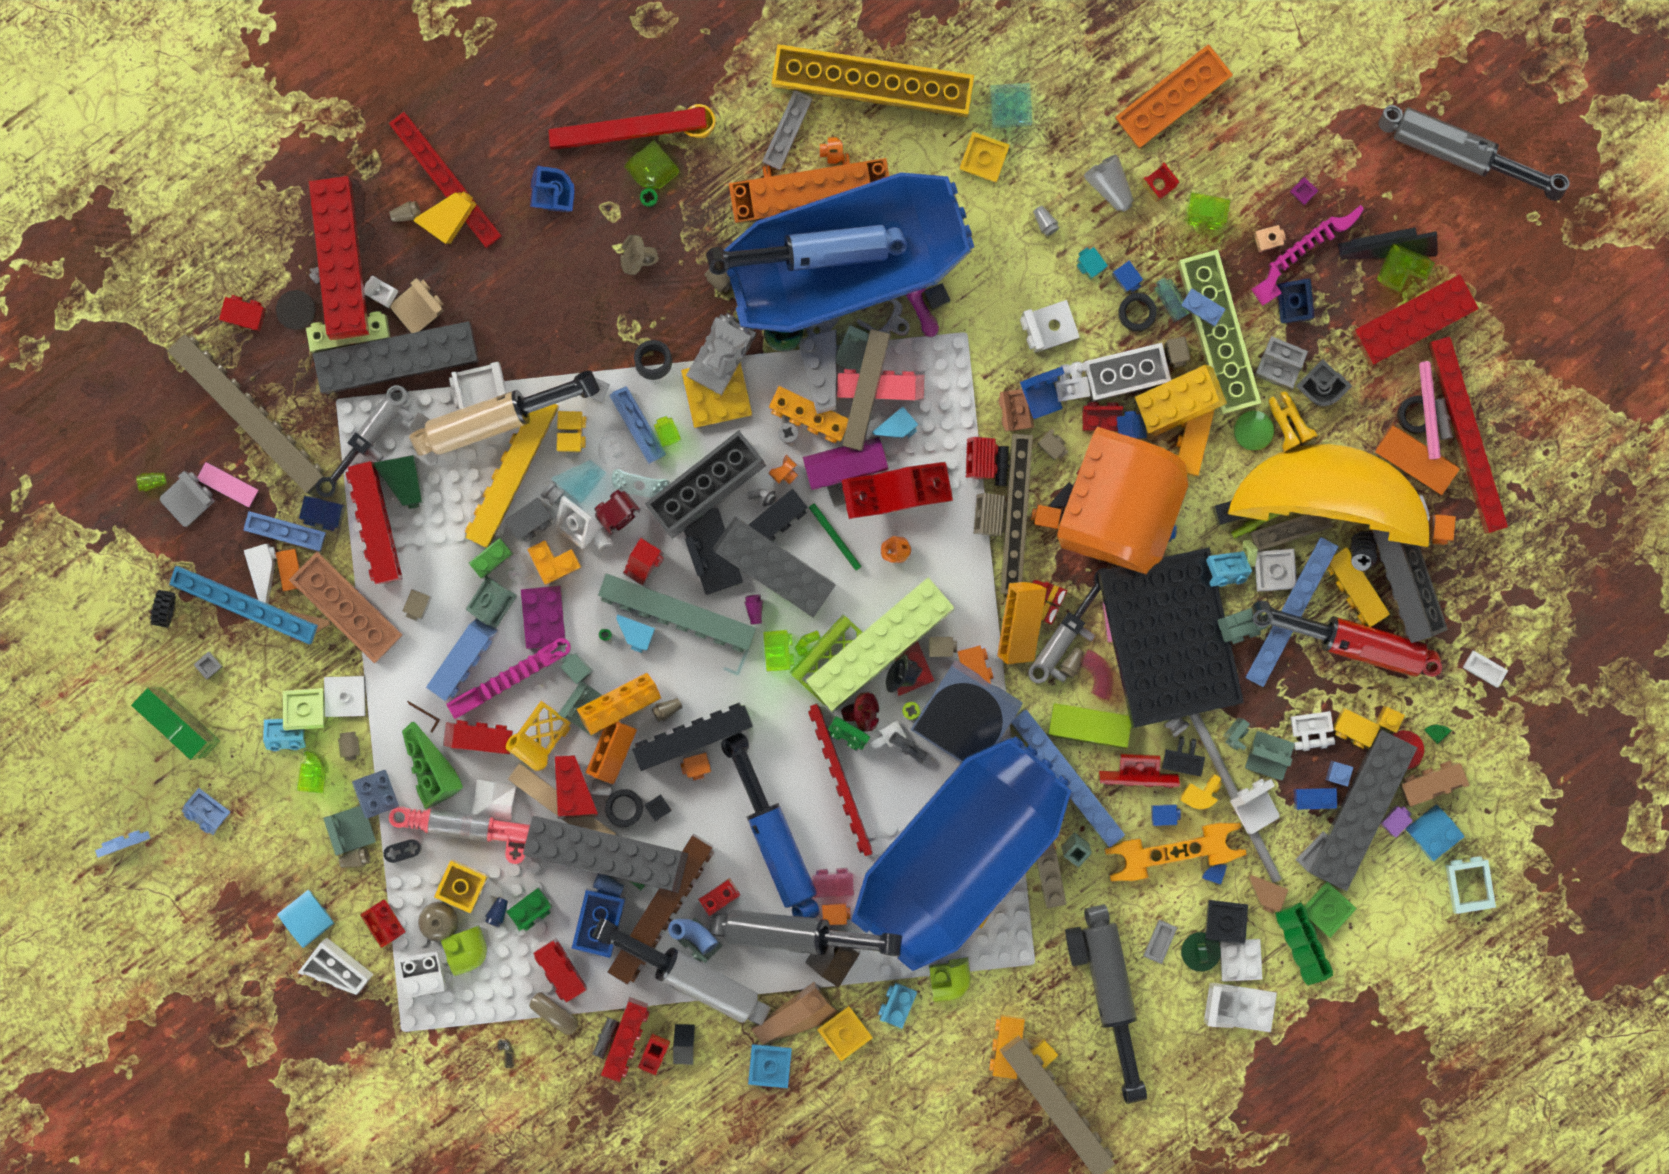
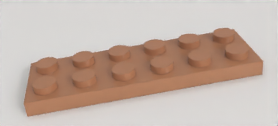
M316 552L289 579L374 664L403 636L319 552Z

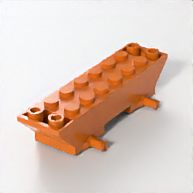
M845 153L846 161L843 154L842 165L772 176L771 166H767V174L766 166L762 167L764 178L729 183L735 223L756 222L889 177L887 158L850 164L849 153Z

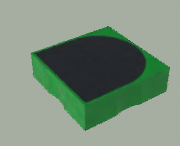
M147 687L131 705L190 760L205 758L220 742L210 730L163 687Z

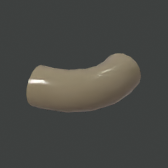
M543 992L537 993L531 999L530 1009L560 1032L570 1035L576 1031L578 1027L577 1019Z

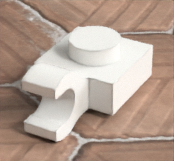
M896 720L879 730L882 736L872 741L871 745L874 750L887 743L889 748L892 747L894 744L890 743L889 739L894 732H898L904 738L907 737Z

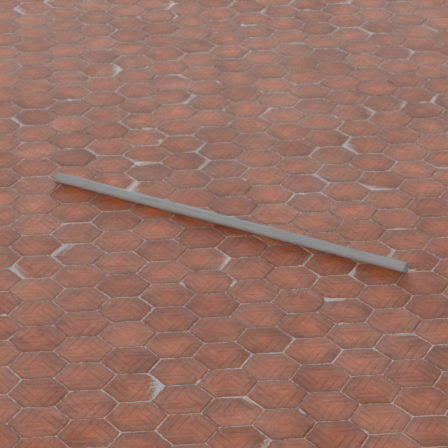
M1200 714L1189 715L1232 800L1238 796V790ZM1259 832L1249 834L1272 883L1281 880L1282 878Z

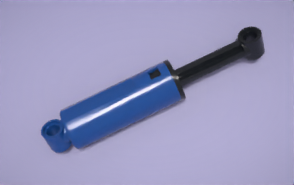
M737 733L723 739L721 742L722 751L726 757L733 759L755 813L746 816L784 907H792V916L816 918L820 913L818 904L812 899L817 895L816 889L779 803L769 806L746 752L749 749L748 739L743 733Z

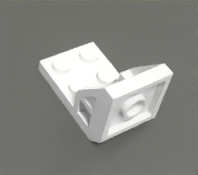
M1210 983L1204 1023L1212 1027H1239L1271 1032L1277 993Z

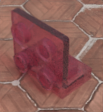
M836 868V872H828V869H818L816 873L812 874L813 884L817 892L814 898L854 895L852 871H848V868Z

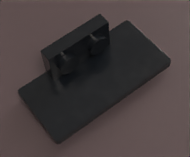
M718 508L709 510L684 530L685 542L696 574L700 577L706 595L743 583L739 568L713 550V547L726 530Z

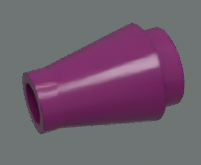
M761 595L746 596L744 605L750 619V624H761L763 611Z

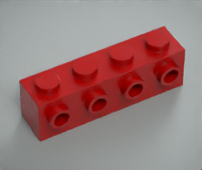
M629 997L602 1068L601 1076L620 1082L621 1077H626L629 1066H626L628 1058L632 1059L636 1050L633 1047L635 1040H640L643 1032L640 1026L642 1021H647L650 1013L647 1010L648 1003Z

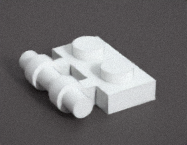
M1074 362L1071 365H1061L1060 367H1063L1065 374L1060 376L1059 382H1055L1058 402L1089 397L1088 378L1081 375L1083 371L1087 370L1086 363Z
M1331 711L1290 717L1293 737L1301 736L1302 739L1301 742H1294L1295 750L1303 749V751H1309L1310 748L1321 747L1323 749L1327 748V746L1335 745L1334 737L1326 738V732L1333 731ZM1319 733V739H1308V735Z

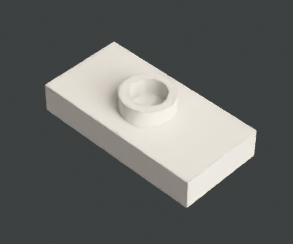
M1472 650L1463 666L1464 669L1496 688L1499 687L1508 670Z

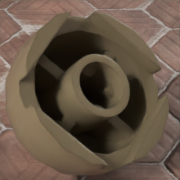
M430 903L419 914V930L430 941L441 942L440 940L452 936L456 932L458 927L457 913L447 903Z

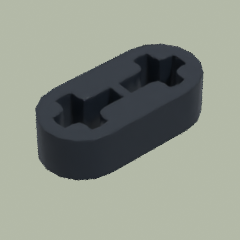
M410 839L387 846L384 849L383 855L386 861L395 863L419 855L422 848L418 840ZM409 843L417 845L415 854H412L411 851L404 852V848L409 847ZM390 848H393L394 851L401 850V853L395 856L396 859H393L392 856L388 857Z

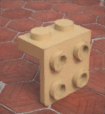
M417 278L411 282L412 286L390 305V308L411 333L420 332L444 312L441 307L443 302L437 295L433 297L428 292L431 288L424 280L420 282Z

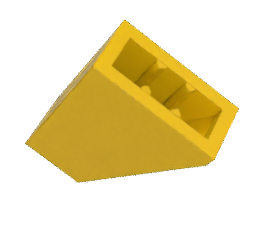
M466 192L454 193L417 216L414 222L445 244L453 241L476 206V203L472 201L473 197Z

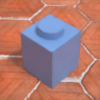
M1331 761L1325 780L1348 786L1353 767Z

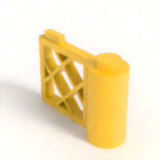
M540 701L518 733L509 738L506 743V749L534 771L543 770L548 764V755L559 739L565 737L570 731L571 727L569 725L571 722L561 717L558 712L546 703ZM545 708L548 712V718L539 720V713ZM561 720L564 722L558 730L553 731V721ZM548 723L549 732L540 733V724ZM536 725V735L528 736L525 734L530 726ZM549 736L550 742L544 748L541 745V737Z

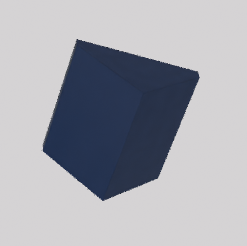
M1311 278L1277 284L1282 292L1278 295L1281 323L1311 321L1315 318Z

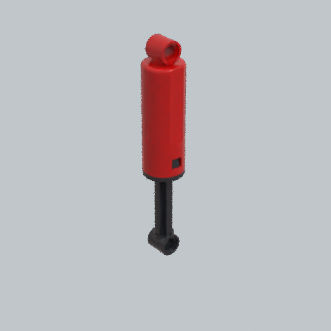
M1262 600L1257 601L1252 606V617L1257 626L1267 627L1268 625H1273L1321 639L1323 651L1412 677L1419 676L1422 670L1429 677L1437 676L1442 671L1439 654L1434 650H1428L1427 645L1423 642L1416 641L1411 643L1409 638L1332 616L1327 624L1276 610L1268 602ZM1261 612H1265V613H1266L1265 615H1262V616H1261V615H1258V614L1261 613Z

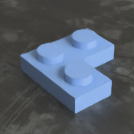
M137 830L129 833V838L124 839V836H120L101 844L102 848L95 850L96 855L99 858L150 839L149 832L140 833Z

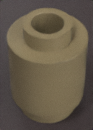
M708 269L704 274L707 281L720 293L722 291L727 292L732 287L730 277L726 272L721 275H715Z
M356 732L340 733V738L338 739L340 758L344 757L345 761L357 760L356 756L360 755Z

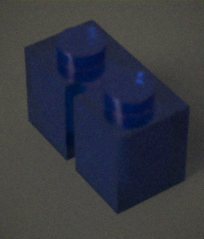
M304 496L299 519L304 520L303 524L315 527V524L318 523L323 525L322 529L334 531L335 528L340 529L346 506Z

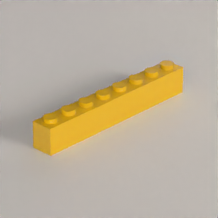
M553 404L530 412L529 424L521 426L517 434L513 433L509 441L512 445L509 451H504L500 459L503 463L500 469H495L491 478L494 481L491 487H486L482 496L485 499L482 505H477L473 514L476 517L473 523H468L465 529V533H467L465 538L485 548L491 545L560 407L559 405Z

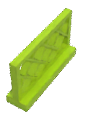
M844 614L789 672L823 705H825L824 702L802 678L807 673L819 670L818 661L821 658H829L831 660L835 656L831 655V647L835 643H842L843 650L845 643L853 641L845 640V632L850 626L856 631V638L863 633Z

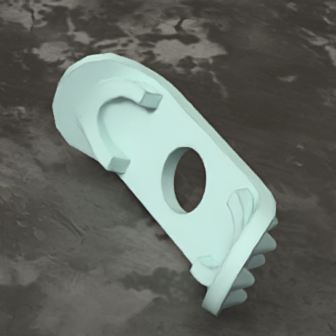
M614 469L612 473V483L617 490L649 498L654 497L670 484L666 479L647 478L629 474L620 469ZM642 481L645 484V488L637 490L634 487V483Z

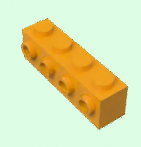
M778 386L769 405V409L772 410L771 414L782 418L784 415L790 418V423L798 427L800 424L808 427L807 431L818 435V433L826 435L825 439L834 444L836 441L841 443L844 437L848 418L831 410L817 414L814 402L781 386Z
M645 673L576 710L583 725L592 735L660 700L661 695L653 679L648 673Z

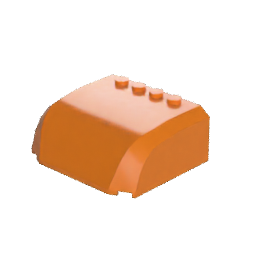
M1097 427L1090 440L1059 525L1057 538L1061 548L1147 574L1155 564H1158L1163 559L1189 487L1186 464L1177 455L1162 447Z

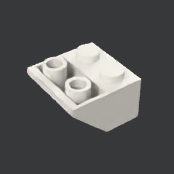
M438 951L398 959L405 998L441 992L447 989L444 969Z

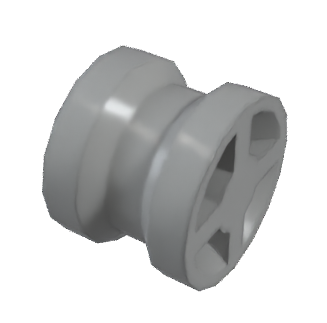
M784 423L780 426L778 435L782 442L788 444L797 439L798 430L792 423Z
M552 481L540 496L547 498L549 504L553 506L563 496L565 491L559 489L556 483Z
M1180 717L1169 720L1164 725L1166 728H1170L1172 735L1176 737L1189 726V723Z

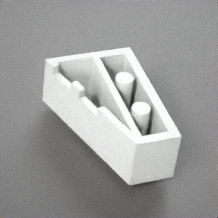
M325 938L298 972L299 974L313 977L320 982L324 981L332 984L334 987L355 995L364 988L374 975L328 938Z

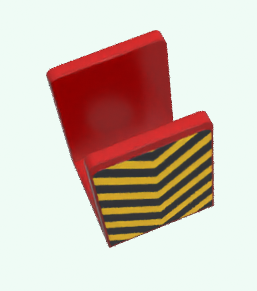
M1165 162L1141 181L1156 203L1180 183ZM1162 179L1165 183L1164 188L1157 190L1153 186L1154 180Z

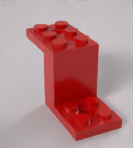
M946 462L909 466L875 475L841 480L849 519L888 514L914 507L953 501Z

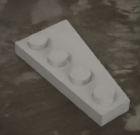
M836 329L802 338L799 343L817 414L837 409Z

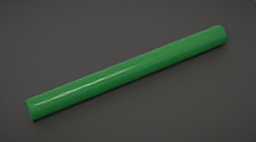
M813 503L809 506L810 511L854 570L860 569L862 567L817 505Z

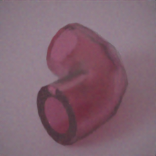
M1087 649L1080 667L1088 670L1093 676L1094 684L1091 693L1109 701L1114 684L1112 670L1102 656L1093 650Z

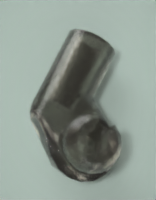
M506 1038L505 1040L500 1039L498 1040V1049L504 1050V1067L513 1068L514 1050L511 1042Z

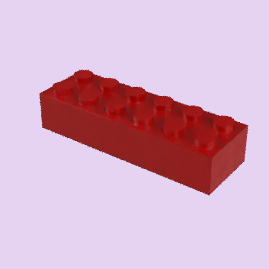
M1461 274L1353 330L1352 334L1371 367L1479 308Z
M372 461L348 466L346 478L348 484H351L353 488L350 495L352 502L357 505L355 517L357 523L360 522L362 527L359 533L361 541L365 542L367 548L364 550L366 561H369L371 569L368 570L370 579L378 585L403 580L378 470Z

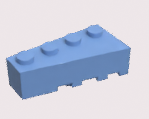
M478 618L471 622L426 688L444 701L450 697L454 698L460 690L458 688L461 681L464 683L470 676L469 670L472 666L475 667L482 658L480 655L492 644L491 640L498 630L490 625H486Z

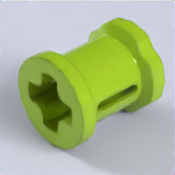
M907 702L902 708V713L905 718L913 720L920 715V708L915 702ZM914 705L917 713L908 716V712L905 711L906 708Z

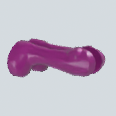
M926 288L906 294L905 296L913 305L920 320L921 331L927 337L936 336L939 331L938 322L925 305L922 293Z

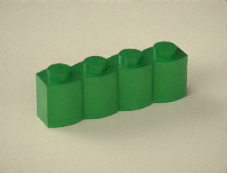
M1300 902L1282 908L1280 912L1277 911L1275 913L1277 923L1284 931L1285 941L1292 949L1293 959L1300 967L1301 977L1306 985L1316 984L1332 977V967L1325 958L1324 949L1317 939L1315 928L1309 921L1304 905Z

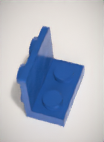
M1063 367L1020 382L1033 419L1063 408L1061 402H1058L1057 391L1053 383L1058 381V376L1065 374Z

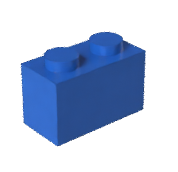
M1336 788L1293 789L1294 809L1337 808Z

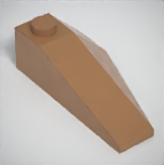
M814 981L767 1016L762 1026L757 1024L751 1030L759 1041L765 1045L823 1025L839 1012Z

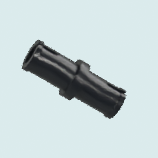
M998 446V453L996 455L997 473L994 486H1007V471L1010 468V464H1008L1009 446Z

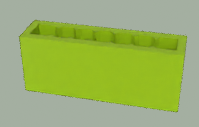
M1054 703L1047 736L1127 749L1131 723L1128 715Z

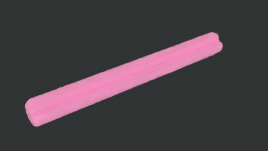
M1424 361L1419 364L1428 454L1429 459L1434 460L1439 459L1441 455L1431 363Z

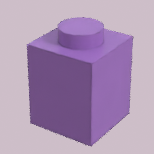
M1395 806L1382 819L1380 824L1393 837H1397L1413 820L1409 817L1411 813L1404 806L1401 808Z

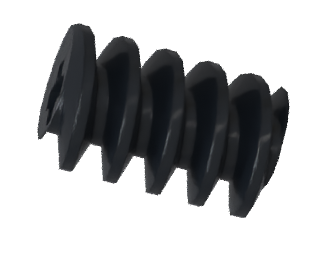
M1359 531L1351 538V562L1353 567L1359 571L1368 570L1377 560V545L1374 541L1373 533L1370 531Z

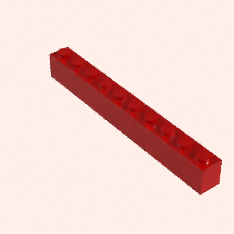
M1451 337L1432 341L1427 345L1443 397L1445 398L1448 414L1451 416V424L1484 532L1486 534L1507 528V521Z

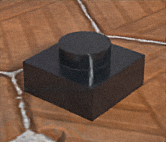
M661 794L644 805L655 822L672 811Z

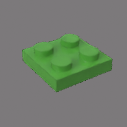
M1327 881L1304 905L1309 920L1329 938L1357 909Z

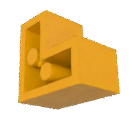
M546 540L527 549L544 585H548L582 568L573 549L554 557Z

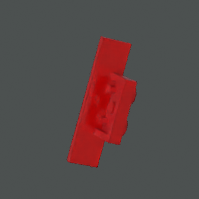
M1120 754L1119 771L1099 770V781L1105 785L1124 784L1125 786L1180 787L1179 774L1160 773L1161 758L1157 755Z

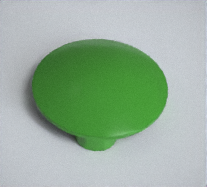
M1246 412L1238 418L1234 425L1235 438L1247 450L1263 449L1273 438V423L1262 412Z

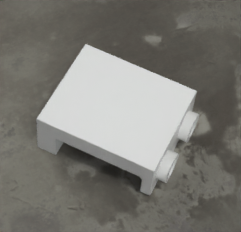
M499 362L461 372H452V377L449 380L452 390H456L457 397H454L456 409H463L507 393Z

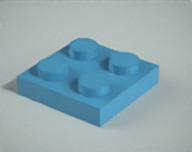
M752 1044L748 1085L788 1088L792 1048Z

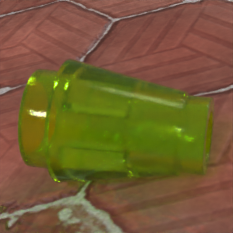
M164 472L141 473V475L136 476L139 491L147 492L166 484Z

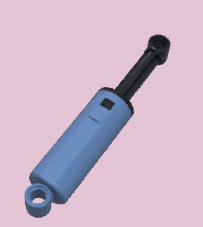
M883 225L785 235L784 246L733 252H727L721 247H714L708 250L706 258L710 272L715 275L724 274L729 267L786 261L788 271L885 261L888 258V252L892 255H900L907 249V244L901 229L893 227L886 231Z

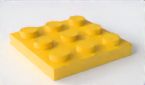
M741 362L722 396L688 378L686 375L690 368L681 370L694 428L752 416Z

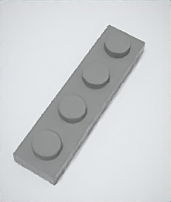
M794 90L762 161L763 164L781 171L813 100L812 97Z

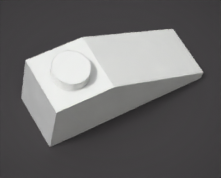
M263 544L244 550L258 600L268 604L275 568L274 559L277 557L274 547H270V544Z

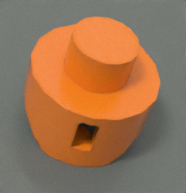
M828 137V144H820V157H828V164L839 163L843 159V142L837 137ZM830 149H837V152H830Z
M786 454L783 458L782 466L771 469L768 474L778 484L785 480L790 485L798 477V474L794 471L797 464Z
M892 536L881 544V556L888 562L903 563L911 554V546L904 537Z

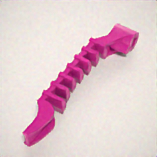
M1360 205L1348 216L1342 218L1331 217L1327 221H1323L1319 224L1318 228H1314L1309 235H1305L1302 238L1303 240L1296 242L1293 248L1286 250L1283 256L1280 255L1276 258L1275 262H1271L1268 265L1270 269L1267 279L1251 289L1260 304L1263 306L1282 293L1276 285V281L1281 275L1279 270L1283 268L1285 271L1289 268L1285 259L1289 257L1292 263L1298 261L1294 252L1298 251L1300 256L1306 254L1302 247L1304 244L1309 249L1315 247L1311 241L1313 237H1315L1319 245L1325 240L1319 233L1322 230L1331 241L1335 236L1328 225L1336 232H1344L1358 219L1363 211V207Z
M559 638L537 651L538 653L528 656L524 661L518 662L519 664L509 667L508 670L499 673L494 678H490L486 683H481L479 687H474L448 702L446 705L453 718H459L482 705L485 701L492 699L495 695L501 694L502 691L510 689L511 686L520 683L521 680L529 678L535 672H539L542 668L548 667L568 655L571 651V644L568 640ZM559 642H561L562 644H567V647H565L566 651L564 653L562 651H556L555 653L551 654V652H553L554 650H556V648L559 647Z

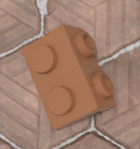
M1023 390L1000 392L999 406L1002 408L1003 416L1001 421L1005 431L1035 428L1033 416Z

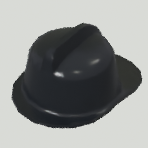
M903 654L890 667L887 673V691L893 693L900 687L913 686L916 679L922 673V668L917 665V662L908 659L907 655Z

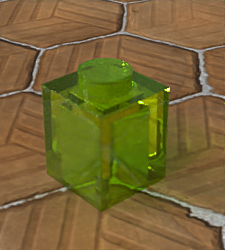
M664 416L656 420L657 424H654L663 448L682 441L672 417Z

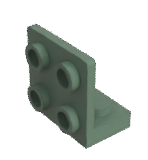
M850 325L837 352L836 364L846 369H856V373H860L869 334Z
M581 681L558 714L590 735L576 709L601 697L602 694Z
M361 806L323 818L336 856L376 842L370 820L365 818Z

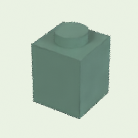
M1075 832L1061 846L1063 856L1077 867H1080L1092 854L1090 844Z

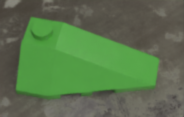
M415 721L402 730L407 754L412 757L413 767H411L412 774L416 773L418 781L416 790L425 810L458 793L463 786L455 769Z

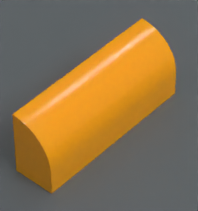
M1028 582L1009 583L997 656L1006 664L1033 662L1035 660L1047 590L1043 586Z

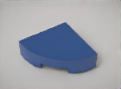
M1218 864L1210 867L1204 872L1202 878L1221 884L1227 865Z

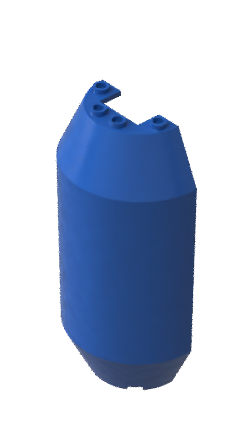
M901 172L756 221L724 250L733 252L784 246L785 235L883 225L886 231L893 227L901 229L906 240L907 249L900 255H892L888 252V258L885 261L788 271L786 261L729 267L726 273L730 277L738 305L736 312L740 326L742 328L792 333L938 284L975 248L969 224L965 225L964 219L967 218L965 209L959 206L955 195L958 193L955 182L951 183L948 176Z
M1016 736L966 757L865 873L851 921L866 933L870 931L874 935H882L883 933L902 935L901 952L897 959L912 971L958 951L1059 835L1072 791L1068 786L1070 781L1063 775L1059 776L1052 769L1054 765L1048 759L1044 758L1042 760L1037 756L1038 751L1031 745L1026 747Z

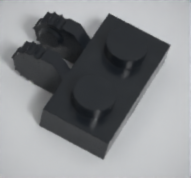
M1180 736L1177 751L1165 749L1161 769L1201 777L1205 757L1194 755L1196 739L1192 738L1190 741L1189 754L1182 753L1185 739L1184 736Z

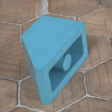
M901 407L877 427L872 434L879 437L901 439L907 436L909 439L917 432L916 427L918 424L907 410Z
M617 614L616 619L627 643L632 645L631 649L640 653L643 650L648 651L656 629Z

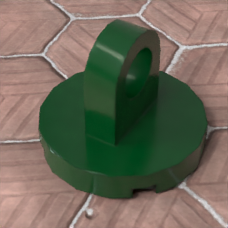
M1205 932L1192 933L1182 943L1181 957L1183 962L1192 970L1205 972L1212 969L1220 959L1221 948L1219 943L1206 941Z

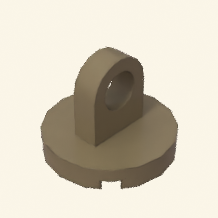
M629 235L624 240L622 245L624 255H621L620 260L621 267L625 273L635 275L642 266H650L658 261L657 250L652 247H644L642 238L639 235Z

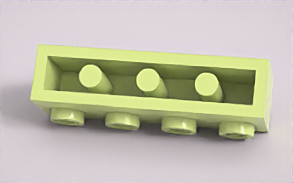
M381 311L369 313L368 326L370 335L329 340L326 335L325 325L322 322L310 324L311 327L306 328L310 352H322L391 338L387 316L381 314Z

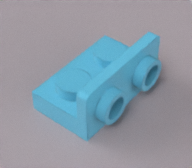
M1244 551L1208 556L1206 560L1213 576L1210 581L1211 587H1223L1233 583L1242 584L1247 581L1252 572Z
M283 719L264 720L263 742L267 750H299L300 748H306L304 739L305 729L284 730Z
M896 982L894 986L890 985L886 996L889 997L886 1005L882 1003L878 1013L881 1016L880 1021H885L902 1029L917 991Z

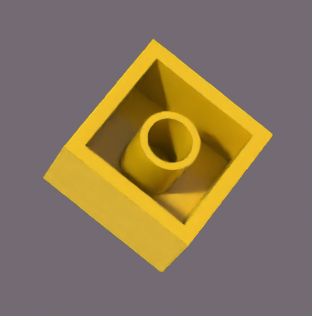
M452 859L446 868L434 898L472 913L489 875Z

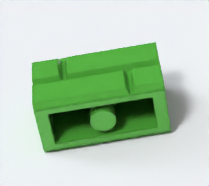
M499 538L471 560L469 564L478 576L483 579L514 553Z

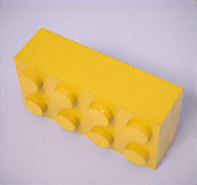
M1203 365L1135 397L1148 433L1156 436L1227 404L1214 368L1208 365Z

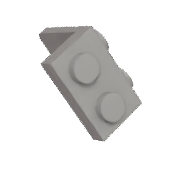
M183 471L178 476L180 479L160 497V501L183 526L187 527L215 501L212 499L211 496L213 494L205 486L203 488L198 483L199 479L193 472Z

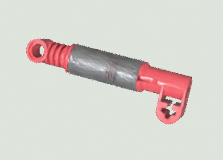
M398 806L389 814L391 825L397 828H409L411 826V829H414L415 826L416 829L420 827L421 830L428 834L456 838L464 837V839H476V841L482 840L484 842L492 840L507 842L505 856L510 863H521L526 855H523L524 847H519L518 852L521 855L515 858L511 852L515 850L516 846L510 845V842L526 843L530 825L498 821L493 817L433 808L423 810V812L418 810L417 812L416 809L412 811L411 808ZM396 812L404 814L405 820L403 822H398L395 819Z

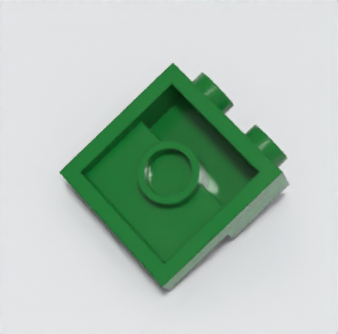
M835 716L828 728L831 731L830 736L838 741L843 738L848 741L847 746L855 751L858 748L863 750L870 739L868 734L838 716Z

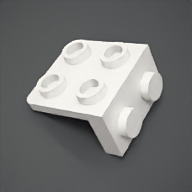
M1260 779L1252 784V788H1245L1237 792L1238 796L1230 800L1248 834L1257 832L1277 820L1280 816L1267 790L1275 786L1272 779L1266 781Z

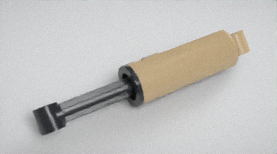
M587 370L576 375L573 381L527 397H523L519 390H514L434 418L425 423V428L410 434L409 439L417 455L422 456L431 451L441 455L527 425L530 422V412L579 395L583 398L591 397L600 391V387L593 372Z

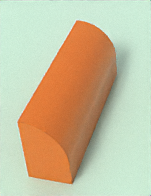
M1391 424L1375 450L1377 454L1440 495H1443L1460 470L1459 466L1442 455L1439 459H1429L1428 446L1394 424Z

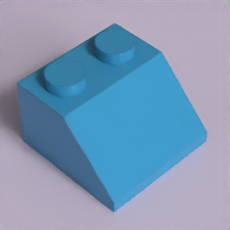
M1437 804L1405 828L1431 861H1435L1465 837Z

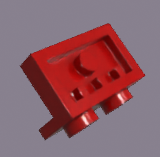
M1087 402V406L1082 407V431H1095L1097 427L1109 431H1118L1117 417L1123 416V406H1119V403L1109 402L1107 406H1099L1098 402Z
M385 899L360 914L381 948L405 933L404 928Z

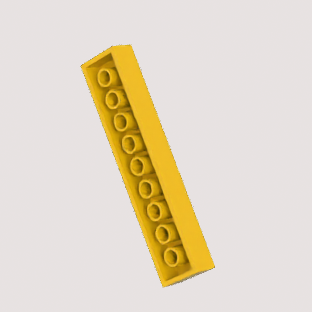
M777 44L771 86L780 89L797 90L799 92L968 118L974 75Z

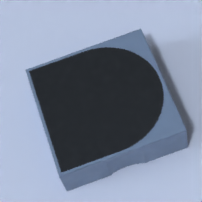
M955 659L910 730L962 763L966 757L997 744L1017 715L1023 702L1003 689L988 683L978 673Z

